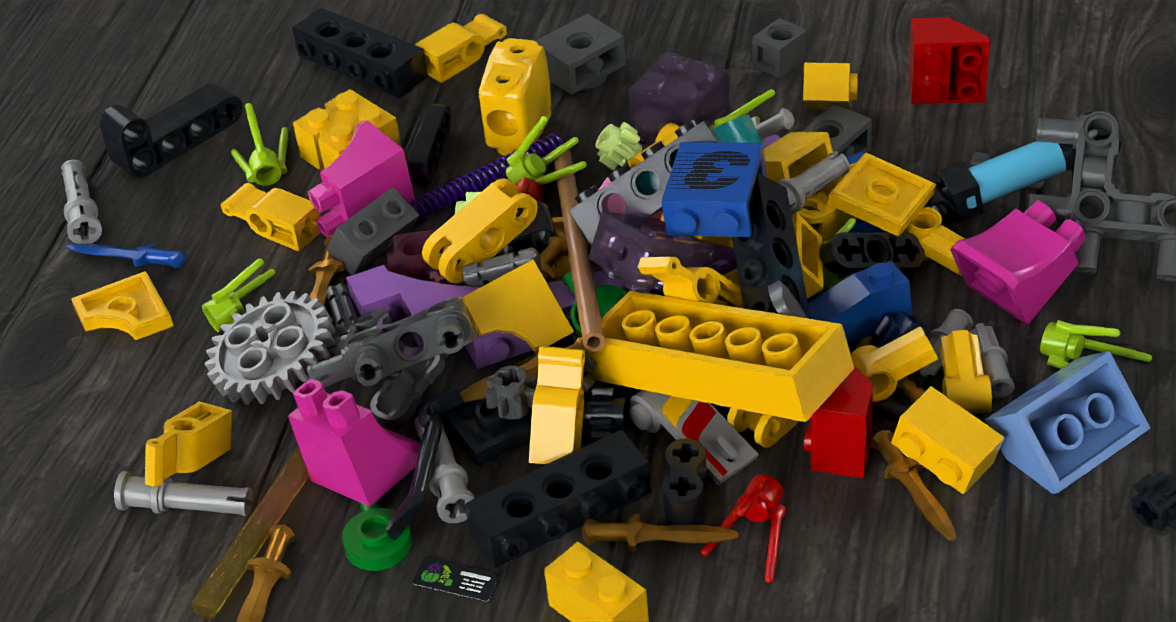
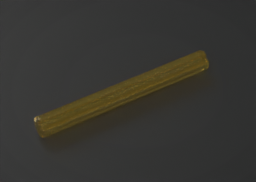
M299 447L290 457L193 599L194 613L199 617L203 616L207 619H212L216 616L247 570V561L255 558L269 537V529L277 525L309 477Z

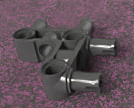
M1104 111L1080 115V117H1076L1075 121L1039 117L1036 142L1073 145L1072 149H1076L1072 194L1068 193L1067 197L1030 194L1029 207L1039 200L1054 211L1055 221L1070 219L1083 228L1086 239L1075 252L1079 264L1073 271L1083 274H1094L1097 272L1100 239L1102 238L1155 242L1159 244L1157 279L1165 282H1176V227L1169 225L1164 219L1166 214L1176 213V196L1155 192L1151 196L1120 193L1119 189H1115V185L1111 183L1112 169L1117 163L1119 152V128L1115 117ZM1093 129H1103L1109 134V137L1104 141H1096L1088 133ZM1086 205H1094L1100 209L1102 214L1097 218L1089 219L1084 217L1079 210Z
M460 296L443 300L428 309L392 323L386 308L376 309L355 319L350 328H348L347 334L334 338L335 345L327 347L331 355L330 358L322 359L320 363L307 366V372L310 379L322 382L324 388L348 378H352L354 381L358 380L362 385L372 386L393 372L436 355L456 353L463 346L473 342L478 336ZM406 332H416L423 338L424 342L418 347L410 348L401 342L400 337Z

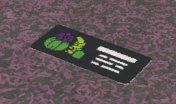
M426 557L412 583L418 586L488 601L501 575L492 571Z

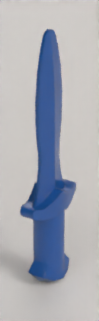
M100 244L67 245V249L80 253L129 258L133 260L136 267L151 263L182 268L186 263V254L183 250L155 249L154 244L137 247V249Z

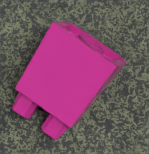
M364 120L356 125L354 135L343 153L320 172L322 183L307 191L310 202L317 211L323 213L330 209V212L316 220L319 232L326 238L334 234L338 226L392 187L408 203L415 199L404 150L368 120Z
M1037 200L1024 213L1014 209L1005 218L983 233L971 238L958 240L950 251L967 286L1028 325L1079 264L1075 252L1086 239L1084 230L1077 223L1066 219L1053 232L1049 227L1056 220L1054 211Z
M314 379L306 381L294 391L293 396L298 408L288 415L311 482L371 507L416 467L421 446L420 442L382 428L371 410L356 405L352 394L343 390L328 394L324 389L323 383Z

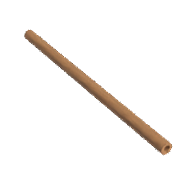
M570 150L553 161L555 171L573 164ZM575 173L556 181L583 345L588 351L595 352L604 347L605 338L587 239L569 212L570 209L578 205L575 197L578 196Z

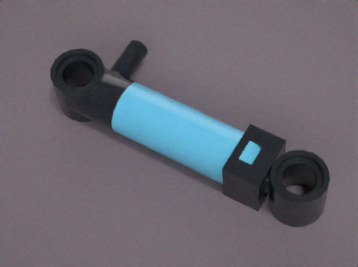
M1093 112L1083 113L1082 115H1089ZM1093 129L1088 133L1096 141H1104L1109 137V134L1103 129ZM1119 139V151H1120L1121 142H1120V139ZM1035 141L969 168L962 161L938 171L939 181L932 177H924V179L936 184L934 195L924 207H930L939 212L942 217L941 225L947 227L954 217L960 223L984 213L983 204L1068 170H1071L1073 181L1076 149H1072L1073 145Z

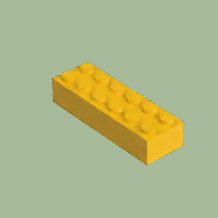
M629 291L601 318L605 345L601 350L595 352L588 351L583 345L582 337L580 338L583 349L596 364L591 370L596 381L802 422L809 420L854 369L844 329L840 323Z

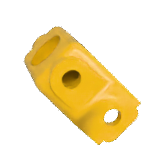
M508 38L503 42L497 41L488 59L479 87V100L486 144L491 148H496L497 152L503 156L517 151L542 116H547L548 120L551 116L550 80L544 47L538 46V43L533 40ZM516 50H522V51H523V52L518 53V54L512 53V52H514V51H516ZM502 80H507V81H508V82H506V83H498V82H500V81H502ZM545 124V126L543 127V129H542V131L540 132V134H539V135L537 136V138L534 140V142H535V141L538 139V137L542 134V132L544 131V129H545V127H546V124Z

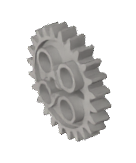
M292 291L284 299L281 293L277 292L271 302H268L263 296L260 299L259 306L255 308L249 303L246 304L245 314L233 313L232 317L235 322L231 325L222 324L220 326L224 334L212 337L211 340L215 347L206 350L210 359L205 362V366L209 370L207 375L223 397L228 395L232 402H236L241 398L243 403L248 405L256 397L260 404H264L269 394H273L275 399L279 400L282 390L287 388L290 392L294 393L296 382L299 380L302 382L310 380L307 375V366L317 364L319 359L330 358L331 355L327 347L335 345L331 335L336 332V329L331 323L333 320L324 306L322 307L317 298L311 300L307 293L298 298L295 291Z

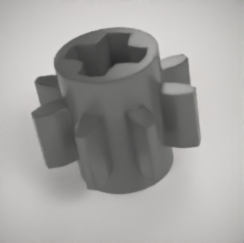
M505 366L494 374V378L488 377L486 379L488 390L485 392L487 408L498 407L500 418L519 419L529 412L530 407L532 408L537 377L527 378L525 368Z

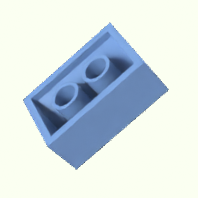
M1110 351L1075 359L985 419L989 427L1005 437L1000 447L1004 457L1052 494L1059 493L1151 429Z

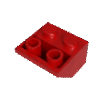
M949 17L911 18L908 76L911 104L985 102L990 38Z
M854 364L853 371L808 420L811 421V425H808L806 428L804 451L811 452V471L864 478L872 439L873 383Z

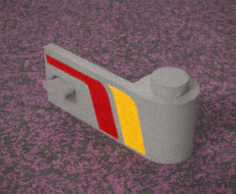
M645 390L639 391L630 399L631 408L629 409V415L639 429L656 433L664 427L676 440L688 438L700 442L706 451L707 474L718 486L757 459L759 455L711 403Z

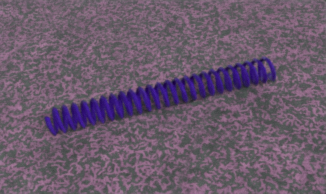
M556 131L549 136H544L543 139H538L537 142H533L529 147L530 152L527 150L525 154L530 155L534 153L542 159L552 152L554 148L559 147L560 144L562 145L563 141ZM508 153L506 157L502 156L500 160H494L493 163H488L487 166L483 165L481 169H475V172H469L468 175H463L462 178H456V181H450L449 185L444 184L443 188L438 187L436 191L431 190L430 194L425 193L423 197L419 196L417 200L412 199L409 204L417 213L419 211L423 218H426L427 213L433 215V209L439 212L440 207L446 208V203L452 206V200L457 202L459 197L464 200L466 192H471V190L472 192H478V188L483 191L484 185L488 187L490 181L493 183L497 179H503V176L507 178L506 169L510 166L507 158L512 154ZM413 203L417 204V209L413 206Z

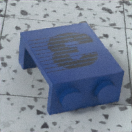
M681 142L661 200L666 235L751 237L750 197L757 172L767 177L763 143Z

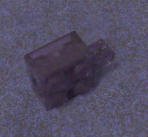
M665 52L628 89L630 122L633 128L638 131L637 135L641 137L638 142L647 145L654 144L659 131L669 123L683 126L689 121L696 119L698 124L703 121H709L713 125L715 120L730 106L729 70L686 58L676 53Z
M602 211L588 259L602 266L603 274L627 281L625 286L628 289L649 294L651 288L658 289L664 293L663 282L652 275H644L640 272L638 265L641 258L677 257L683 267L712 268L709 265H719L721 255L714 251V245L694 236L666 235L665 222L660 219Z

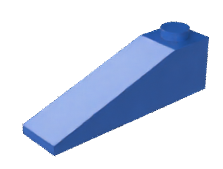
M892 261L874 264L868 269L853 273L808 303L811 319L842 324L847 344L854 343L868 336L877 335L874 333V330L887 314L895 318L898 312L902 310L913 316L909 280Z

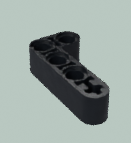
M209 83L146 120L122 105H112L102 114L100 128L111 161L133 176L143 178L233 125L242 114L243 103L241 99L217 84Z

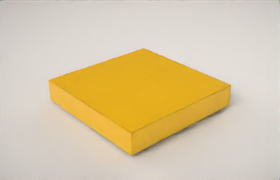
M865 152L830 192L827 204L900 237L934 195L936 184Z

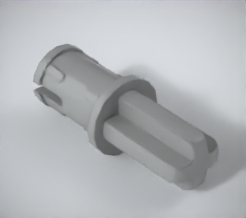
M961 309L951 310L939 329H934L930 332L927 338L938 360L919 369L922 376H935L942 367L941 337L947 336L955 330L969 331L972 328L973 320L967 312Z
M978 323L976 328L971 330L970 333L978 335L983 373L990 378L992 398H1004L1011 394L1015 388L1006 365L1008 355L999 346L994 329L991 326H984L983 323Z

